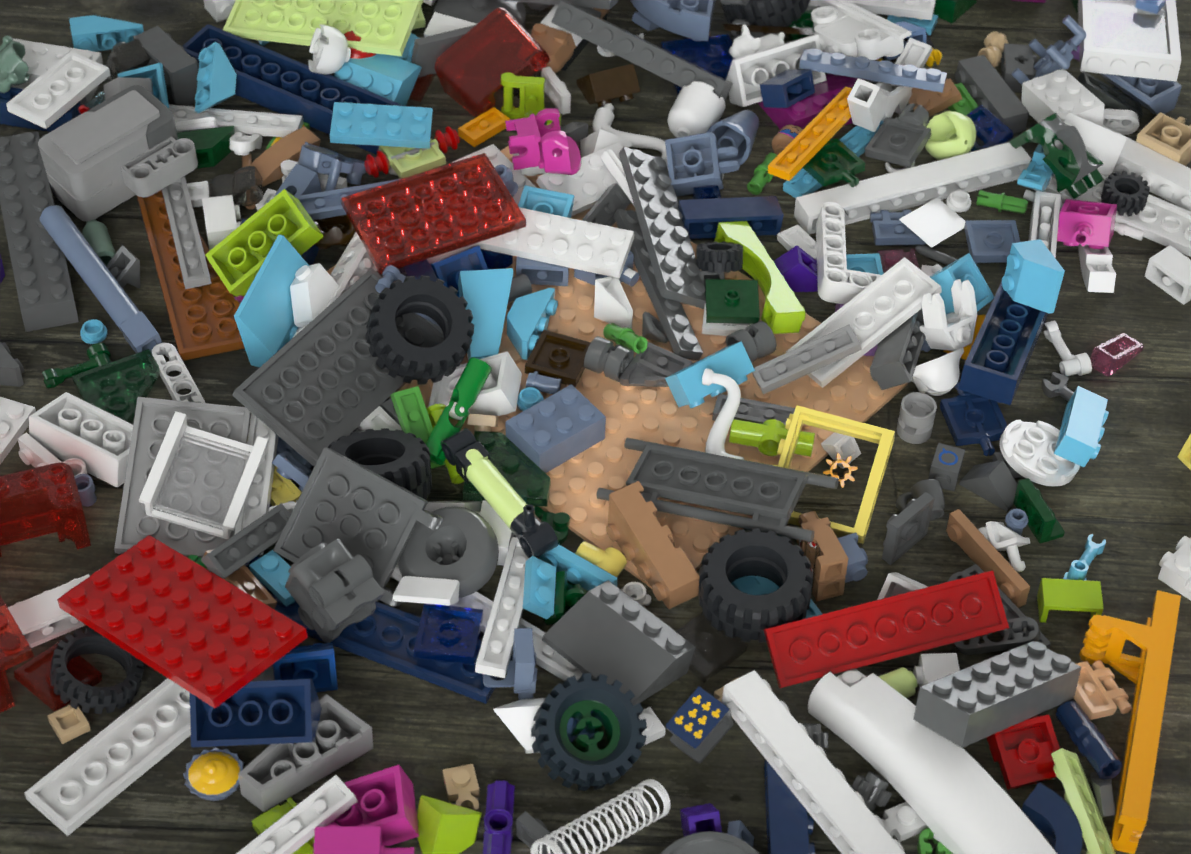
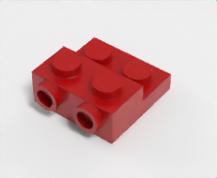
M1049 714L1040 717L1038 715L986 737L994 762H999L1007 790L1058 778L1054 772L1055 763L1051 754L1059 750L1060 747Z

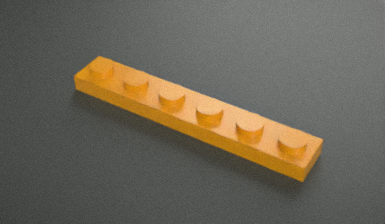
M845 86L768 165L769 174L790 181L851 118L847 98L852 88Z

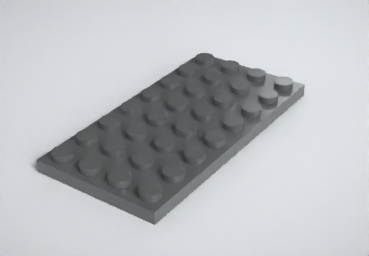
M373 268L367 271L237 387L232 395L314 467L324 447H328L333 441L337 442L338 438L342 436H349L351 433L356 432L360 428L361 422L379 406L381 407L385 401L391 398L390 395L397 392L406 384L402 382L403 377L397 375L396 378L388 375L389 369L386 367L381 369L376 364L378 357L371 356L369 352L371 344L366 342L368 318L376 299L380 295L376 291L375 286L378 280L383 278ZM416 313L404 314L395 321L400 335L412 345L429 348L437 346L444 341L440 326Z

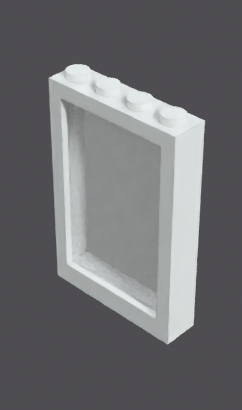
M1079 0V25L1087 33L1086 38L1079 44L1080 71L1177 81L1181 64V52L1175 0H1166L1165 5L1158 14L1135 8L1136 0Z

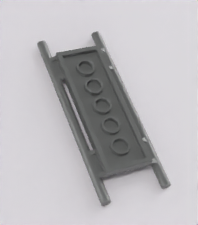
M626 438L624 444L626 449L642 452L626 482V486L639 481L644 488L641 495L646 503L652 501L657 511L748 530L760 529V532L766 533L770 530L777 532L778 536L807 542L813 541L814 531L787 526L805 485L811 484L837 489L839 484V478L638 439ZM599 488L597 490V499L609 501V494L615 491ZM658 497L751 515L753 518L658 500Z

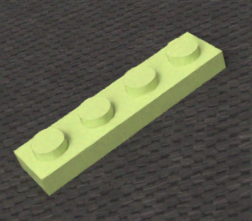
M1062 748L1051 754L1055 763L1054 772L1062 781L1066 791L1064 798L1079 821L1082 837L1087 847L1086 854H1116L1078 755Z

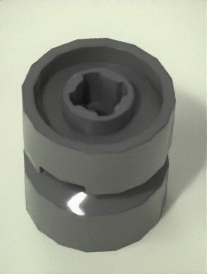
M758 321L747 326L745 330H738L726 337V347L742 341L751 363L756 361L757 357L763 358L774 353L776 350L775 336L771 328L763 321Z
M597 336L587 349L584 366L586 369L599 374L604 371L605 377L620 382L621 375L634 358V352L622 345L617 344L614 347L612 341Z

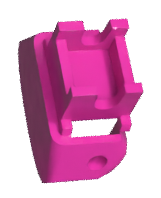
M543 109L536 115H529L528 118L505 121L507 131L516 130L517 132L516 136H509L510 141H508L510 154L519 153L518 156L512 157L514 170L539 166V169L544 168L545 173L573 175L580 170L581 155L579 148L571 137L560 130V114L558 109ZM547 120H552L550 125L544 124Z

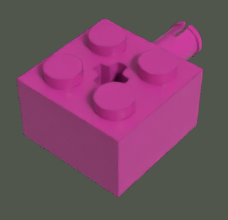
M1066 199L1060 210L1057 241L1063 242L1066 246H1079L1081 244V246L1089 245L1088 247L1092 249L1108 247L1114 234L1117 205Z
M363 824L357 827H340L338 825L315 827L313 854H415L414 847L385 848V845H382L381 826Z

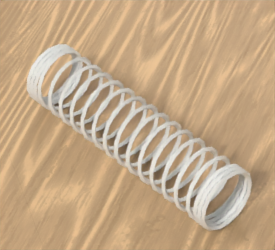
M646 779L636 787H632L623 794L612 798L594 810H590L587 814H583L581 817L560 827L557 831H553L549 835L536 840L532 844L531 854H538L539 843L540 854H542L543 844L547 845L548 854H551L550 849L554 854H563L557 845V839L563 843L566 853L572 854L570 848L565 843L564 835L570 839L574 850L581 854L577 843L572 838V831L577 834L578 840L585 849L586 854L588 852L600 854L601 851H605L616 843L621 842L623 838H628L630 834H635L637 830H642L644 826H649L651 822H656L658 819L665 817L670 810L668 793L658 781ZM645 785L652 787L660 795L664 804L662 814L659 813L656 799L644 788ZM643 791L648 793L654 800L657 813L651 810L649 803L643 796ZM629 798L633 800L638 814L643 818V823L638 822L635 811L628 804ZM622 802L627 805L631 818L636 822V827L631 825L628 815L622 809ZM615 806L620 809L624 822L629 826V831L624 829L621 819L615 813ZM607 810L613 813L617 826L622 830V835L617 834L614 823L607 815ZM600 814L606 818L610 830L615 834V839L610 838L606 826L600 820ZM593 818L599 822L603 834L607 837V843L602 841L599 831L593 824ZM580 821H584V827L580 824ZM586 823L592 826L593 833L600 841V848L595 845L593 837L586 829ZM579 827L585 831L588 841L593 846V852L588 850L585 840L579 834ZM566 829L569 830V835L565 833ZM559 833L562 834V839L557 837Z

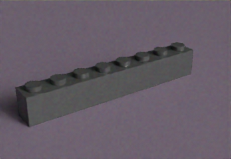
M560 1L551 21L680 87L691 85L693 81L703 82L714 88L713 93L719 99L723 97L725 101L733 84L569 2Z

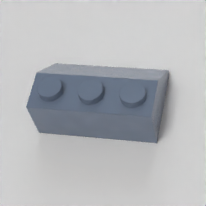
M1099 73L1105 81L1156 115L1160 112L1165 114L1175 109L1182 87L1176 81Z

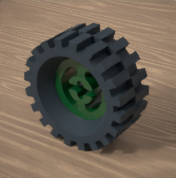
M583 673L578 680H576L575 675L567 678L563 684L559 683L553 688L534 716L533 720L536 722L531 728V737H535L536 740L532 744L534 753L540 752L541 754L537 762L541 768L546 765L551 768L548 776L553 780L557 776L564 779L562 785L570 788L575 783L578 784V790L586 791L590 786H593L594 790L602 789L607 783L611 785L624 775L642 753L640 749L644 746L647 737L642 735V732L647 728L646 719L639 720V715L644 710L640 703L633 706L631 700L635 695L630 689L625 694L619 690L623 683L615 680L611 685L606 683L607 675L599 674L595 680L592 679L591 673ZM571 718H575L578 723L571 731V736H578L571 744L567 735V724ZM603 724L607 733V743L605 748L600 750L597 748V743L602 739L604 731H597ZM584 728L587 733H595L590 739L587 734L579 735Z

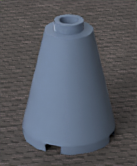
M743 110L714 123L706 133L715 134L719 148H738L737 156L722 159L720 162L734 160L741 165L748 159L759 127V119L754 112Z

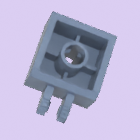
M708 132L665 140L668 172L676 197L724 189L722 174L734 172L740 168V163L734 160L720 162L722 159L737 156L738 148H719L714 133Z

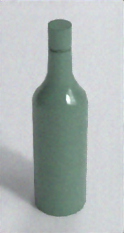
M96 219L86 221L82 235L107 266L116 254L108 229L102 222Z

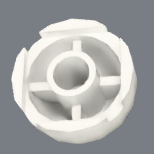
M320 24L321 29L316 28L311 40L309 52L313 53V61L308 60V65L311 72L328 75L337 72L342 68L344 62L349 61L351 49L348 48L344 34L338 29Z

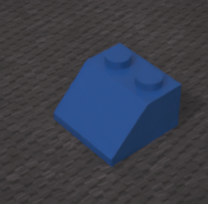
M480 246L465 249L430 263L436 277L445 281L443 285L447 288L453 286L458 291L456 295L459 298L458 281L460 271L488 270Z
M316 643L309 646L295 647L273 664L275 680L312 679L316 692L338 690L333 643Z

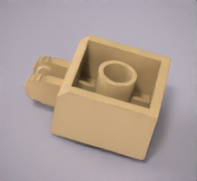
M1160 112L1138 133L1136 142L1184 166L1191 161V125H1185V118L1179 117L1175 120Z

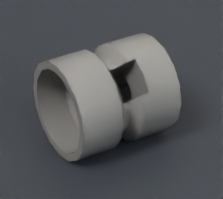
M913 392L907 394L902 399L897 423V434L902 440L912 444H921L931 437L937 410L936 402L931 396L921 392Z

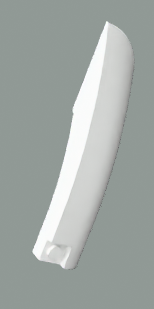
M852 669L836 677L829 672L816 684L809 698L808 713L866 759L915 810L934 833V838L953 854H1057L1008 794L963 748L913 720L916 706L874 673L866 677L857 669Z

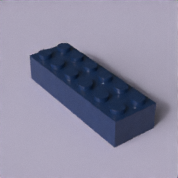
M1001 281L965 361L958 389L994 400L998 403L1011 405L1049 313L1013 301L1007 291L1003 289Z

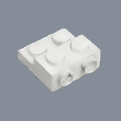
M1184 536L1176 546L1177 551L1174 554L1168 551L1162 557L1159 566L1162 568L1158 579L1191 601V538Z

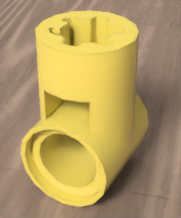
M586 541L582 542L575 553L615 577L621 573L627 564L625 556L619 550L607 548L604 551Z

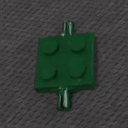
M838 138L829 140L808 161L803 169L823 187L840 180H845L851 187H856L859 184V179L854 175L865 171V162Z

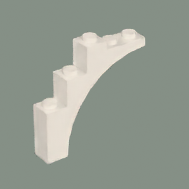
M910 38L904 48V52L900 54L895 64H910L923 69L932 52V46ZM858 78L847 98L853 124L875 132L881 121L891 118L894 112L901 114L912 95V87L878 82L874 85Z

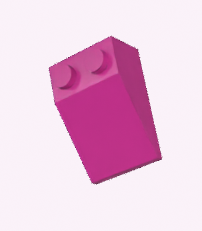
M400 765L344 782L355 795L357 802L329 825H338L340 827H357L363 824L381 826L382 845L391 846L419 837L414 786Z

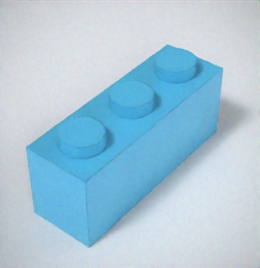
M742 341L687 366L666 377L665 380L678 407L689 405L691 409L704 403L703 397L711 394V397H715L718 393L722 394L727 391L725 387L712 383L709 386L702 384V377L706 368L712 369L714 373L731 377L737 384L747 381L746 375L755 371Z
M1078 386L1066 404L1054 454L1082 467L1086 466L1090 458L1093 460L1096 458L1101 448V444H1098L1105 431V428L1102 426L1109 414L1105 410L1108 399Z

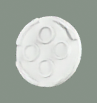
M1016 420L1011 422L1001 435L1000 450L1003 457L1017 473L1026 479L1029 478L1032 482L1045 486H1062L1069 483L1080 468V465L1054 454L1060 430L1050 424L1039 420L1036 423Z

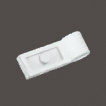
M27 432L17 438L20 447L18 452L20 458L25 464H31L35 467L44 480L49 479L59 487H70V482L75 476L87 474L86 465L83 460L71 458L62 463Z

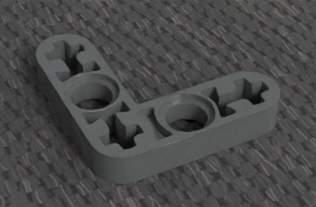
M957 572L949 578L948 582L971 575L966 572ZM1030 617L1007 619L1009 625L1008 629H1013V636L1015 638L1011 640L1009 630L1004 629L1002 631L1005 633V636L999 642L990 641L989 634L982 635L985 641L982 644L979 640L980 636L971 638L968 645H964L963 640L954 644L956 649L964 655L1011 650L1032 641L1038 642L1041 632L1037 622ZM1024 627L1030 628L1028 637H1024L1022 634Z

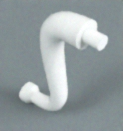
M607 103L604 107L597 109L592 125L594 132L603 129L630 140L633 145L630 148L658 150L662 153V159L665 160L668 168L665 141L656 137L613 129L611 127L615 118L612 112L614 110L613 105Z
M706 368L703 373L702 384L707 386L712 383L721 385L727 389L728 396L710 430L705 452L744 460V457L726 453L724 448L729 428L740 404L741 392L739 385L731 377L714 373L712 369Z

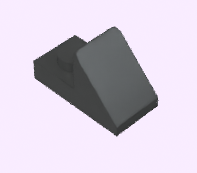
M122 245L106 267L122 288L127 283L140 288V260Z

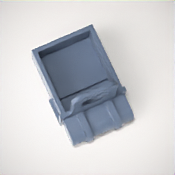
M515 628L513 661H509L506 672L507 676L505 679L498 681L492 679L490 675L483 674V684L486 687H514V693H518L519 700L533 699L537 681L532 628Z

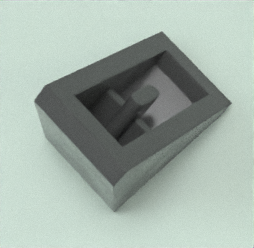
M1003 460L974 465L959 484L1006 512L1014 504L1018 486Z

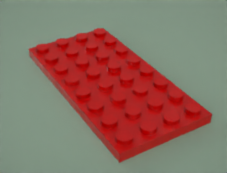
M151 535L140 540L133 547L117 556L110 563L94 572L90 577L57 599L62 610L213 708L218 707L308 638L306 628Z

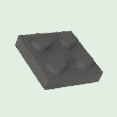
M927 492L917 499L913 498L901 513L894 514L886 524V528H888L887 534L883 542L882 559L889 565H892L927 535L934 503V497Z

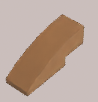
M304 126L269 147L248 166L244 174L260 188L277 181L284 175L281 172V163L283 161L292 160L298 162L302 145L308 142L315 146H320V139Z

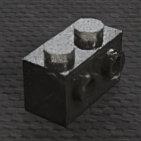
M138 38L128 43L125 41L119 42L112 47V52L105 64L110 71L109 81L118 78L119 73L147 66L150 58Z

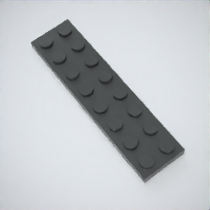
M623 147L619 152V156L660 295L670 300L704 309L706 289L703 280L699 276L700 270L696 265V257L687 229L682 222L683 216L678 208V200L674 187L671 185L672 181L669 177L666 162L661 157H654L637 149L633 150Z

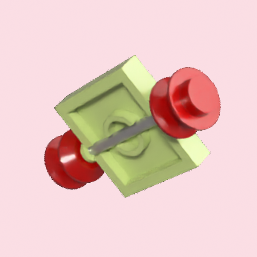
M447 126L445 133L436 130L434 139L430 140V149L379 146L377 157L373 158L371 154H367V160L364 161L365 169L369 175L372 174L374 178H378L380 171L388 174L391 166L399 178H409L446 165L444 154L447 153L448 147L457 150L460 143L459 135L456 130H452L451 127Z

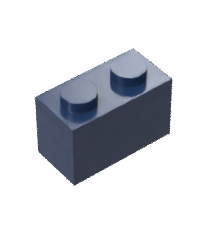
M788 69L761 83L760 89L764 108H788L814 94L812 70Z

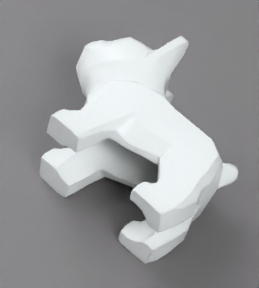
M744 24L742 25L741 36L734 39L729 53L734 59L783 45L785 44V34L781 32L778 35L768 34L760 38H754L750 34L747 25Z

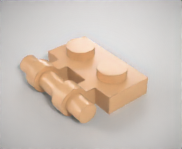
M1087 661L1077 663L1082 668L1074 699L1090 720L1114 715L1117 708L1122 714L1132 710V706L1128 702L1129 697L1124 689L1118 687L1114 681L1115 675L1110 668L1104 666L1102 661H1096L1091 666Z

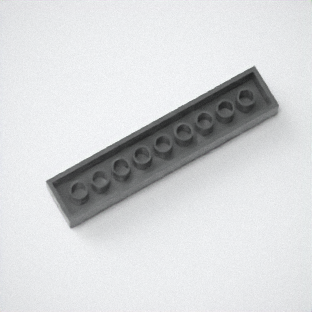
M38 131L0 137V205L26 332L79 322L65 255L40 223L42 211L48 206H54L46 168L44 167L38 146L40 139Z

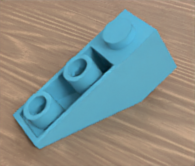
M94 15L69 18L75 49L96 52L135 47L133 36L144 32L143 24Z

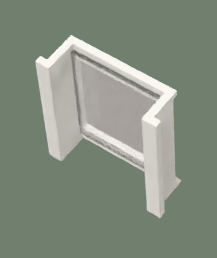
M175 411L139 498V502L145 504L146 515L229 539L231 531H234L267 447L268 439L257 436L254 446L218 436L187 426L186 414Z

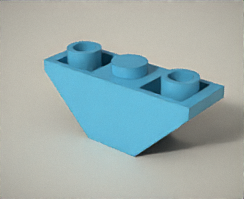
M217 42L204 48L199 54L198 82L195 95V112L197 113L212 108L235 94L237 74Z
M547 288L516 298L507 314V336L523 360H528L543 330H547L550 316H554L557 311L558 301L555 300L554 288Z

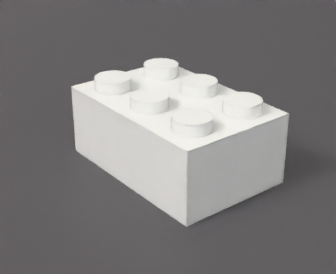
M1065 69L1056 70L1022 83L1021 102L1038 123L1055 112L1064 122L1069 112L1103 127L1105 104Z

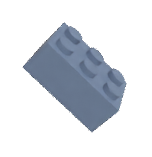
M572 384L505 421L506 444L539 477L605 439L606 416Z

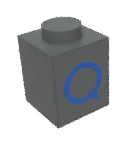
M938 443L928 479L938 480L941 483L942 489L955 491L964 460L965 449Z

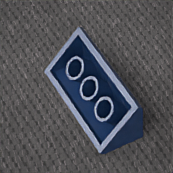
M312 679L250 681L216 708L211 707L189 692L191 747L314 742L322 708Z

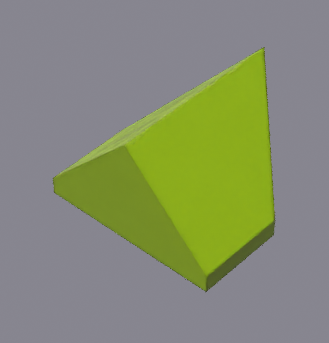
M422 795L417 810L419 837L417 839L422 854H460L476 842L482 813Z

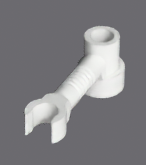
M1056 321L1044 323L1047 328L1046 331H1043L1046 339L1053 343L1063 360L1059 363L1061 374L1067 377L1075 374L1081 376L1091 373L1092 365L1088 354L1072 355L1061 337Z

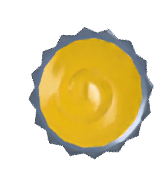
M215 747L212 750H203L199 755H193L192 761L186 764V771L183 773L186 779L185 785L190 788L191 793L197 794L205 800L217 801L225 799L236 791L240 785L238 774L243 770L244 762L239 760L238 754L231 753L228 749L220 750Z

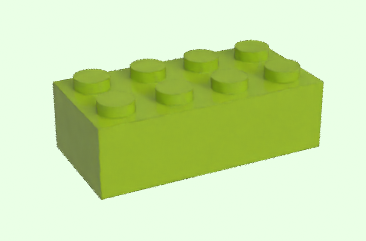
M283 189L205 254L228 291L236 297L245 296L278 235H283L300 255L324 236L299 199Z

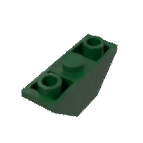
M234 126L177 132L178 139L187 138L194 142L198 159L196 169L214 167L233 151L230 149V137L235 134Z

